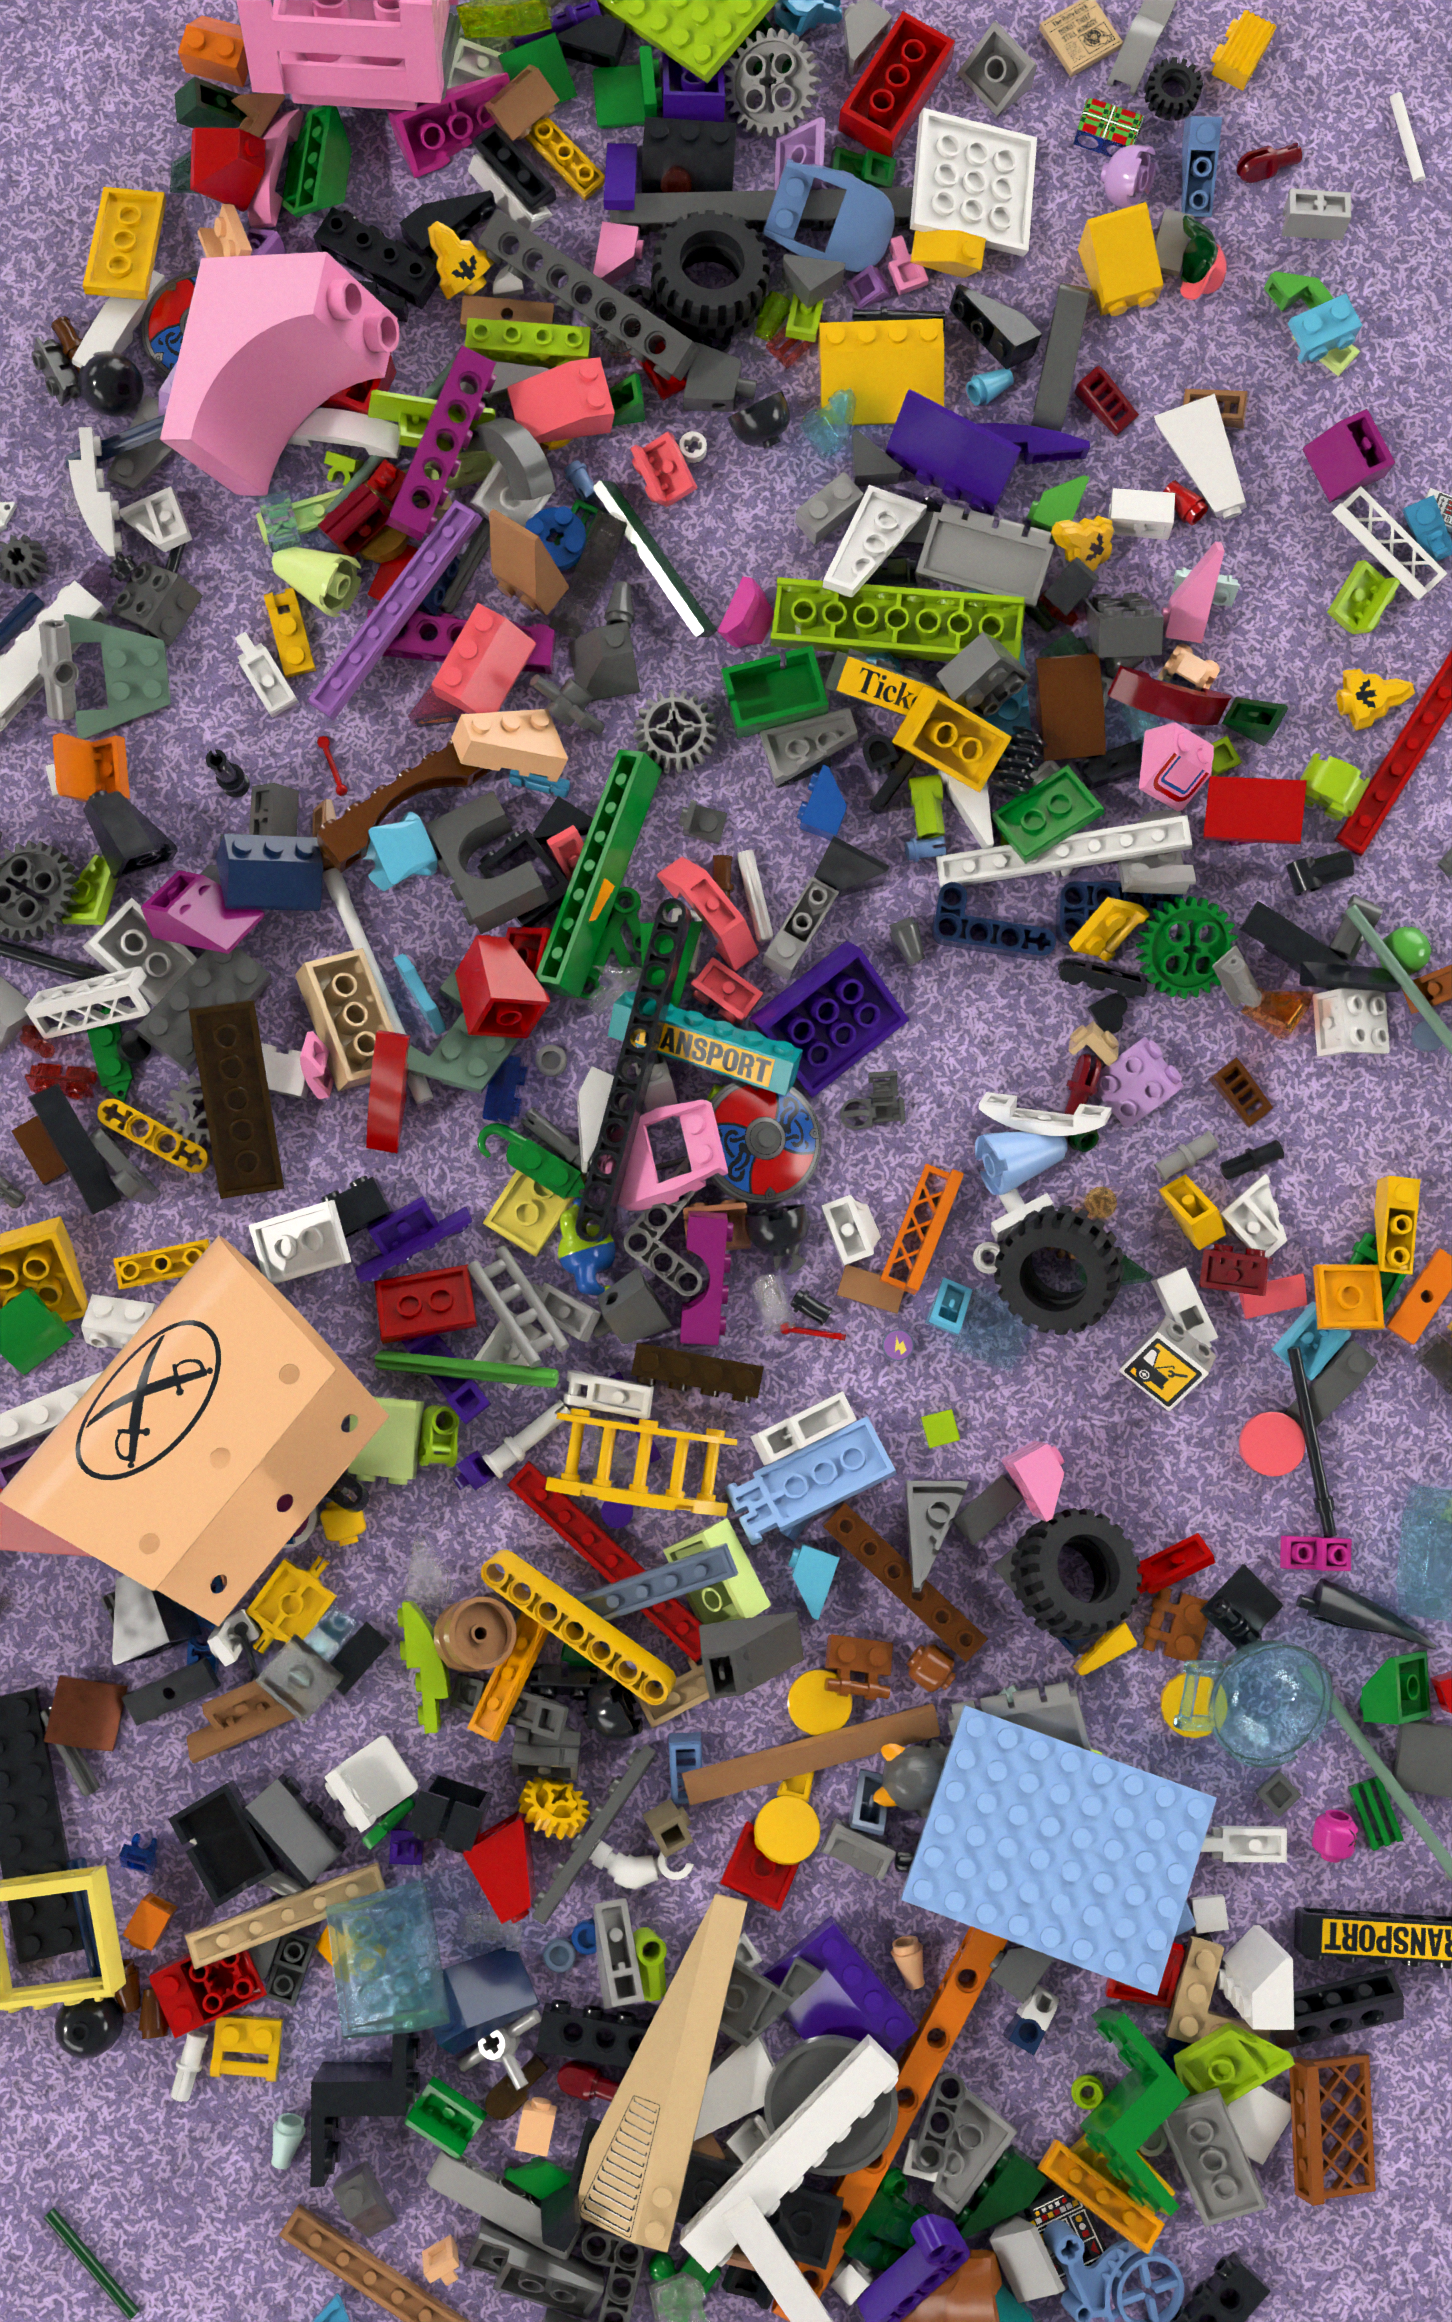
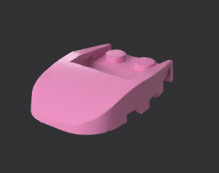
M702 1099L664 1106L640 1116L618 1200L620 1207L629 1211H641L650 1209L655 1204L666 1203L669 1205L679 1201V1197L691 1190L695 1192L706 1186L705 1180L716 1173L722 1176L728 1174L711 1102ZM676 1116L680 1118L692 1172L659 1183L646 1127ZM623 1127L612 1133L611 1138L614 1142H619L623 1138ZM613 1156L606 1158L603 1162V1170L606 1174L612 1173L616 1167V1161Z

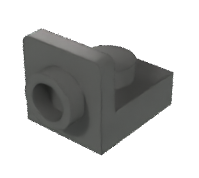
M691 799L689 808H682L679 825L683 826L684 836L719 845L727 813L699 806L697 801Z

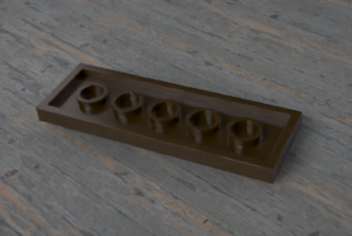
M254 999L188 1008L220 1199L285 1189Z

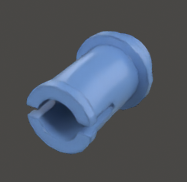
M576 460L564 469L566 481H571L581 496L582 501L588 502L597 496L593 490L595 484L586 472L587 466Z
M939 836L922 840L911 838L909 842H905L907 860H913L914 863H917L922 858L946 855V847L934 849L932 847L945 844L944 837Z

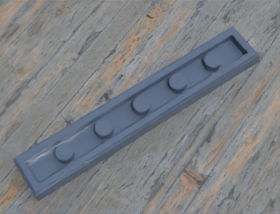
M727 1543L573 1597L604 1620L609 1621L737 1576L738 1570ZM552 1604L550 1609L557 1612L555 1605ZM573 1622L578 1630H583L580 1623Z

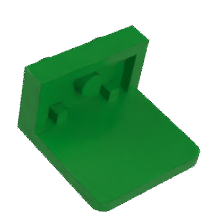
M651 46L639 47V65L604 67L593 70L596 119L599 128L644 125L645 117H657V108L663 107L661 87L655 88L654 79L660 78L658 58L652 59Z

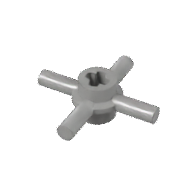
M534 2009L513 2024L508 2023L478 2041L479 2047L458 2060L460 2070L466 2072L487 2058L494 2062H503L516 2090L526 2086L528 2082L514 2054L520 2043V2035L541 2022L539 2012Z

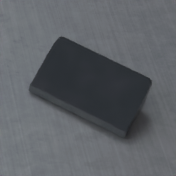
M569 2183L545 2197L540 2203L542 2242L562 2252L567 2251L581 2225L578 2191L568 2188Z

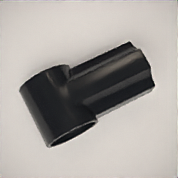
M1347 850L1315 859L1312 856L1286 865L1295 896H1299L1301 892L1309 889L1311 892L1322 888L1323 885L1347 879L1354 875V862Z

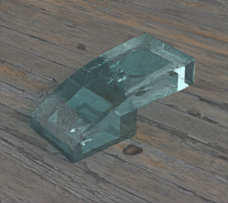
M289 490L258 497L272 553L302 545Z

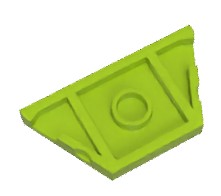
M1230 2022L1173 2055L1176 2076L1190 2092L1187 2097L1219 2088L1226 2105L1295 2065L1293 2056L1289 2052Z

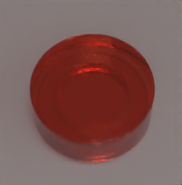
M671 167L665 171L661 180L662 193L691 191V176L684 168Z

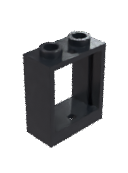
M526 829L522 833L517 831L509 836L505 841L506 845L497 852L492 850L485 854L477 868L484 879L494 878L495 876L491 871L524 846L528 845L558 883L546 892L549 898L548 902L515 918L522 927H532L562 904L569 882L529 830Z

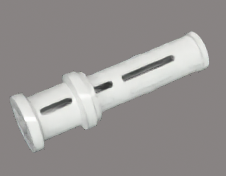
M560 1399L515 1437H506L503 1439L504 1444L490 1455L485 1454L482 1456L483 1460L499 1479L503 1477V1472L515 1462H522L525 1459L526 1451L565 1421L556 1419L557 1412L571 1413Z

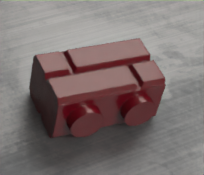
M362 483L332 512H329L318 524V527L343 555L353 557L387 526L385 523L390 511L381 499Z

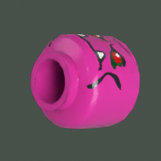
M1327 1810L1315 1819L1312 1846L1321 1854L1324 1860L1338 1863L1341 1859L1350 1858L1354 1854L1358 1827L1352 1821V1817L1349 1814L1339 1810Z

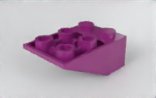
M178 870L141 906L153 938L229 954L265 917V913L262 910L226 909L221 885L205 875Z

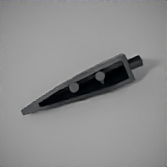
M1323 1578L1317 1583L1312 1598L1302 1594L1298 1596L1296 1606L1308 1610L1307 1616L1335 1626L1388 1634L1430 1649H1436L1434 1643L1389 1610L1356 1592Z

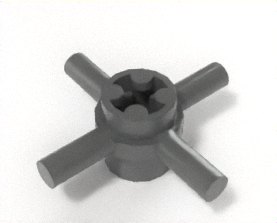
M538 674L532 677L530 685L551 700L546 708L560 721L569 727L576 722L582 729L589 728L596 734L603 732L605 725L585 710L594 697L580 684L569 677L560 688L555 682H547Z

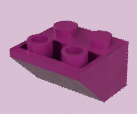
M1368 409L1339 421L1302 449L1330 503L1355 492L1360 486L1363 488L1384 478L1395 464Z

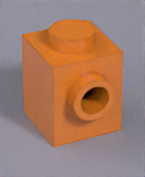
M149 1892L140 1901L123 1936L129 1939V1943L133 1947L152 1951L160 1943L178 1907Z

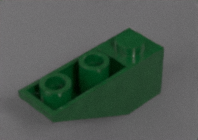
M1013 2144L1008 2151L1004 2150L993 2167L995 2169L989 2178L985 2177L974 2192L975 2197L969 2206L965 2205L959 2214L956 2213L954 2222L963 2239L1029 2207L1048 2180V2177L1037 2169L1039 2164Z

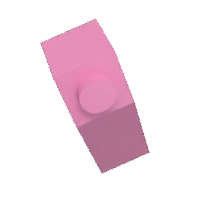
M1214 542L1169 598L1168 607L1162 608L1161 614L1164 616L1163 632L1165 638L1202 643L1225 552L1222 542Z

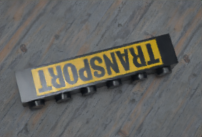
M1295 1907L1294 1947L1304 1958L1315 1961L1324 1960V1956L1336 1957V1960L1347 1963H1354L1357 1961V1958L1369 1959V1962L1380 1965L1389 1964V1960H1399L1407 1966L1420 1967L1422 1962H1431L1437 1967L1452 1969V1916Z

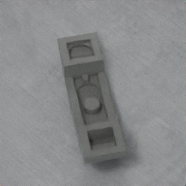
M457 1674L450 1706L474 1713L489 1680ZM522 1689L507 1722L531 1729L532 1733L562 1741L569 1707Z

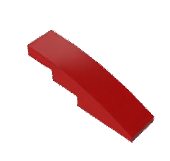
M383 1030L376 1032L369 1091L366 1148L398 1153L407 1095L405 1087L409 1066L407 1058L410 1035Z

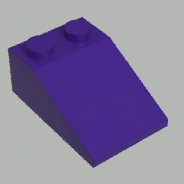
M662 52V118L724 122L725 85L723 66L706 83Z

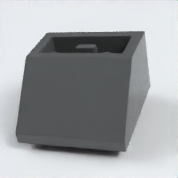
M985 632L979 634L936 674L952 701L984 719L995 714L1004 702L1012 695L1021 691L1024 684L1032 678L1030 673L998 640Z

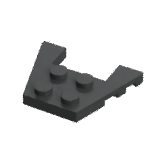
M797 1956L781 1986H778L735 1958L719 2030L743 2046H749L822 1976L823 1971Z

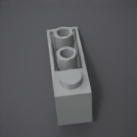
M811 877L766 951L762 965L789 980L839 892Z

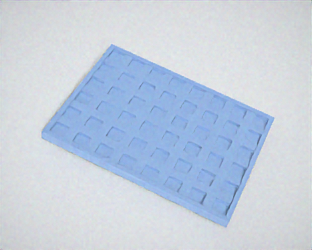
M964 1705L900 1899L1157 1995L1217 1798Z

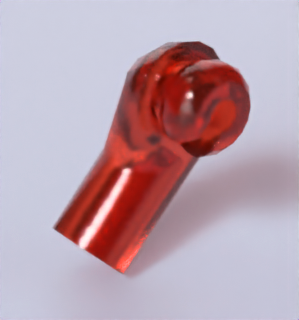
M24 1025L22 1027V1035H19L21 1043L43 1058L52 1057L55 1053L54 1046L38 1037L39 1031L36 1026Z

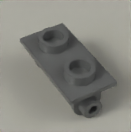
M36 337L34 351L31 353L35 368L38 371L42 370L50 396H55L60 406L64 405L65 397L79 398L81 395L78 387V378L73 368L62 371L60 369L69 366V361L63 354L61 345L55 342L54 339H49L42 344L40 338Z

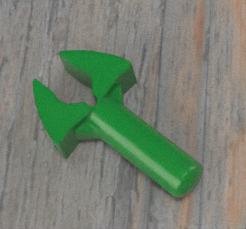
M410 1797L404 1799L361 1840L369 1850L414 1809L415 1802Z

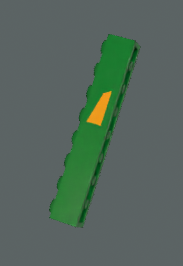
M619 749L535 975L540 985L553 994L579 999L663 770L645 752Z

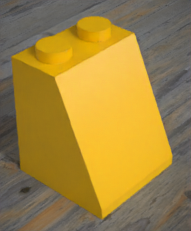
M1140 203L1088 219L1077 250L1100 316L1109 313L1111 316H1118L1127 311L1129 307L1139 304V307L1143 308L1155 303L1164 284L1147 203Z

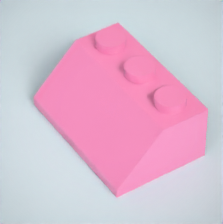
M1032 1441L1001 1460L1032 1515L1047 1522L1053 1519L1064 1477V1471L1060 1465L1065 1462L1055 1445L1051 1447L1048 1443Z

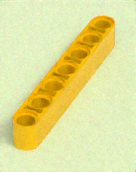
M504 1549L499 1550L482 1565V1580L490 1588L645 1702L651 1705L662 1704L674 1689L676 1676L670 1667L513 1552ZM495 1563L501 1565L505 1573L499 1572L496 1569ZM521 1583L527 1584L531 1593L525 1591ZM547 1602L554 1604L557 1612L552 1611L548 1607ZM573 1622L580 1623L584 1631L578 1630ZM600 1641L607 1643L610 1650L604 1649L600 1645ZM626 1661L633 1662L637 1670L631 1669ZM652 1680L660 1682L664 1689L657 1688Z

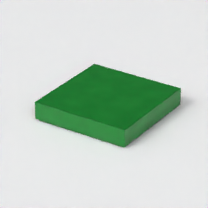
M555 32L498 55L503 72L508 73L510 81L530 64L537 67L559 98L555 105L578 96Z

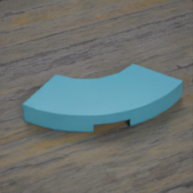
M403 953L394 957L393 960L408 990L436 1036L445 1032L446 1025L439 1009L426 990L414 965Z

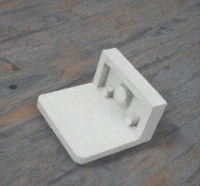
M385 1735L369 1743L333 1768L324 1777L327 1781L325 1787L329 1795L334 1800L339 1799L345 1808L343 1814L346 1821L352 1828L357 1827L360 1833L369 1828L378 1817L418 1789L417 1780L389 1738Z

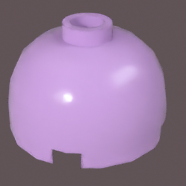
M1129 145L1120 148L1111 157L1109 163L1106 162L1101 172V182H1104L1107 198L1116 207L1124 209L1137 205L1144 191L1147 195L1149 194L1156 167L1155 163H1150V154L1155 155L1153 147ZM1134 192H1138L1135 198H1129V196H1133Z

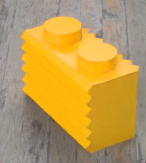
M1244 10L1239 20L1233 18L1225 34V37L1229 38L1225 45L1220 43L1211 59V62L1215 63L1211 75L1243 91L1269 46L1277 26L1271 24L1270 21H1266L1264 18H1260L1259 15L1255 16L1249 10Z

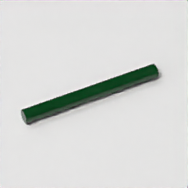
M52 2208L43 2217L126 2318L131 2320L139 2312V2308L57 2210Z

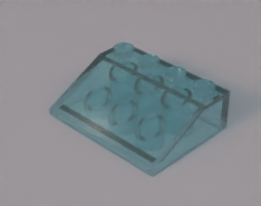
M423 1880L326 1906L343 2039L418 2032L451 2022L432 1900Z

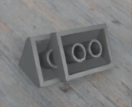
M480 2217L464 2266L496 2275L493 2290L583 2319L588 2318L603 2294L604 2270L602 2267L573 2254H570L566 2260L559 2259L485 2217Z

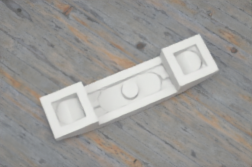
M316 408L297 428L287 443L311 447L313 441L364 447L369 455L397 459L402 446L399 445L398 425L383 419L370 418L366 414L331 408Z
M986 1092L979 1102V1110L997 1122L1020 1131L1048 1136L1076 1135L1098 1129L1106 1125L1112 1109L1110 1107L1079 1104L1074 1115L1017 1108V1096Z

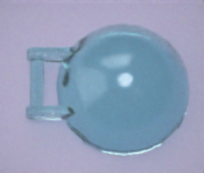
M1282 1640L1253 1641L1239 1647L1223 1661L1186 1660L1183 1667L1186 1678L1179 1714L1175 1715L1173 1725L1184 1731H1212L1216 1740L1227 1754L1246 1766L1256 1768L1277 1767L1298 1758L1294 1752L1301 1748L1308 1740L1315 1743L1321 1735L1332 1709L1333 1688L1329 1672L1321 1666L1315 1654L1292 1642ZM1199 1677H1212L1207 1691L1208 1715H1193Z

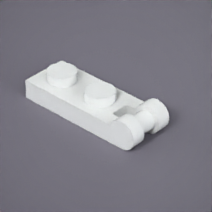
M568 1370L566 1381H569L568 1392L564 1393L563 1403L641 1419L650 1418L654 1386L587 1374L582 1371ZM582 1384L588 1385L587 1396L580 1394Z

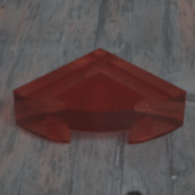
M1046 589L1039 598L1050 615L1072 627L1079 619L1078 615L1074 612L1066 616L1044 595L1047 591Z

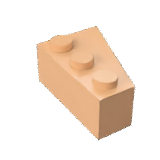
M548 709L461 714L451 737L460 763L496 771H500L502 767L517 770L519 775L528 777L530 773L547 776L548 781L557 782L568 761Z

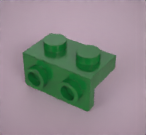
M432 2076L413 2104L404 2123L455 2159H460L469 2141L482 2125L488 2113L435 2076Z

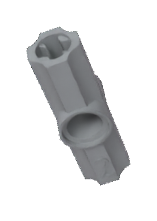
M53 619L42 621L39 624L42 657L38 662V672L44 678L47 714L51 719H72L75 716V711H77L74 684L79 677V670L76 664L72 662L69 623L64 620Z

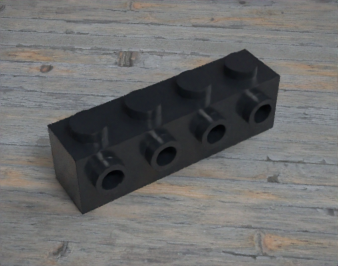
M332 206L313 236L319 252H327L340 264L368 280L376 282L377 285L398 297L405 298L407 302L421 310L441 281L436 269V263L426 255L420 257L413 253L405 243L399 240L395 242L385 237L380 229L373 225L368 227L362 224L349 211L344 210L341 212Z

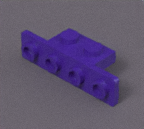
M422 1196L367 1227L368 1232L381 1254L355 1268L360 1284L367 1280L369 1282L375 1281L384 1274L385 1270L392 1266H401L410 1261L413 1255L423 1249L430 1250L436 1247L441 1239L446 1236L463 1232L469 1226L468 1224L473 1221L467 1207H464L438 1221Z

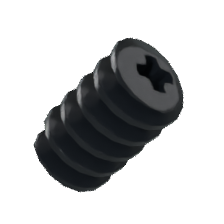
M1015 725L1012 727L1015 734L1010 735L1012 737L1009 742L1011 746H1007L1003 752L1007 758H1001L998 762V765L1003 770H996L994 777L997 781L990 783V787L993 790L1010 797H1018L1019 794H1029V790L1022 785L1023 783L1034 782V779L1027 773L1028 771H1038L1039 767L1032 763L1033 759H1043V755L1037 751V747L1047 748L1048 746L1041 739V736L1034 731Z

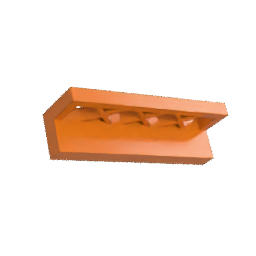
M927 1163L925 1164L879 1281L913 1295L919 1291L964 1173L954 1169L949 1173ZM929 1173L946 1180L942 1191L931 1196L925 1185ZM923 1191L925 1198L918 1201L920 1194ZM939 1197L935 1207L932 1200ZM928 1202L932 1217L929 1221L918 1224L913 1213L915 1207ZM911 1220L914 1227L907 1229L909 1222ZM928 1226L925 1235L923 1236L921 1228ZM916 1231L921 1245L918 1250L907 1254L902 1243L903 1237ZM900 1249L903 1256L896 1258L898 1250ZM916 1255V1258L912 1265L909 1258ZM902 1260H905L910 1271L906 1283L888 1276L892 1265Z

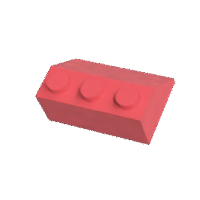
M477 603L431 684L435 695L469 714L499 712L534 650L536 642L506 617Z

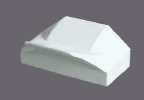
M848 1195L821 1206L843 1266L874 1255V1246L881 1238V1235L867 1204L855 1201L852 1195Z

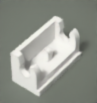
M1113 488L1108 519L1112 520L1113 534L1168 540L1174 523L1175 493Z

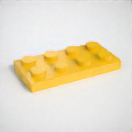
M103 187L82 285L85 294L147 300L167 203L164 192Z

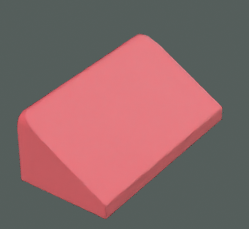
M1304 1273L1267 1281L1266 1296L1239 1293L1245 1319L1307 1305Z

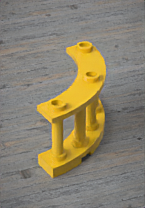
M571 1408L570 1414L557 1412L556 1419L572 1422L565 1472H561L560 1478L547 1477L545 1490L574 1496L585 1495L596 1497L598 1500L672 1511L678 1509L691 1511V1513L715 1516L727 1515L728 1503L715 1501L716 1495L713 1494L720 1444L737 1446L738 1439L725 1437L726 1431L706 1428V1434L658 1428L659 1421L639 1419V1424H631L590 1417L589 1410ZM585 1424L604 1427L597 1476L593 1478L592 1483L580 1481V1475L577 1474ZM617 1429L640 1432L633 1484H629V1489L612 1487V1481L609 1480ZM653 1434L677 1438L669 1489H666L665 1494L648 1492L649 1486H646ZM689 1440L708 1442L701 1490L697 1492L696 1498L684 1497L685 1491H682Z

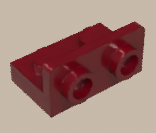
M1214 1244V1249H1204L1199 1287L1266 1296L1269 1265L1273 1264L1272 1257H1265L1266 1250L1246 1248L1245 1254L1233 1252L1234 1246Z

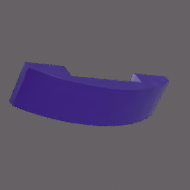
M438 1334L401 1341L411 1354L457 1358ZM429 1375L447 1398V1402L466 1425L491 1405L475 1380Z

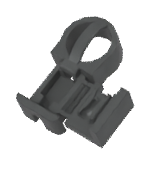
M897 1070L870 1072L868 1074V1082L873 1083V1093L870 1094V1099H850L843 1104L840 1110V1120L846 1128L858 1131L872 1128L873 1123L900 1121V1126L905 1123L904 1099L899 1096L898 1102H896L895 1097L898 1096ZM890 1078L887 1081H874L873 1079ZM852 1104H859L866 1108V1110L844 1111L845 1107L847 1108ZM868 1116L866 1122L860 1126H852L845 1120L847 1117Z

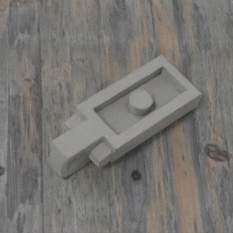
M544 1282L542 1287L537 1284H531L557 1326L578 1340L588 1342L601 1313L553 1284Z

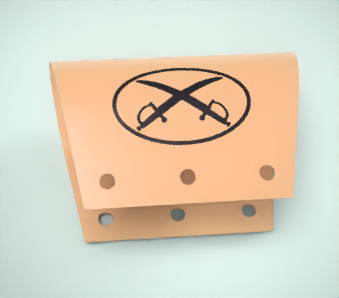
M218 1235L1 1491L0 1502L150 1590L161 1592L219 1627L388 1419L389 1415L283 1294L233 1245ZM349 1415L357 1416L358 1424L356 1428L351 1432H343L341 1429L342 1421ZM285 1494L292 1495L293 1504L291 1508L286 1512H279L277 1510L279 1498ZM218 1575H225L227 1577L225 1589L220 1593H213L211 1591L213 1579Z

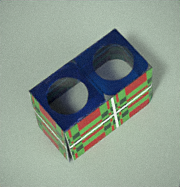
M1088 98L1084 104L1073 144L1112 157L1113 155L1107 151L1108 146L1114 145L1123 148L1136 144L1143 127L1142 124L1140 128L1144 115L1094 98ZM1078 137H1092L1098 142V146L1096 148L1085 147L1079 143Z

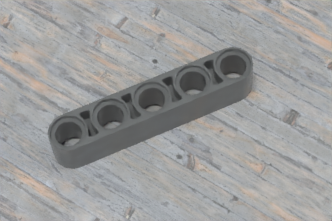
M1060 283L1056 297L1057 302L1051 321L1052 327L1045 351L1046 357L1039 381L1040 386L1033 410L1034 416L1030 426L1060 432L1062 430L1090 288Z

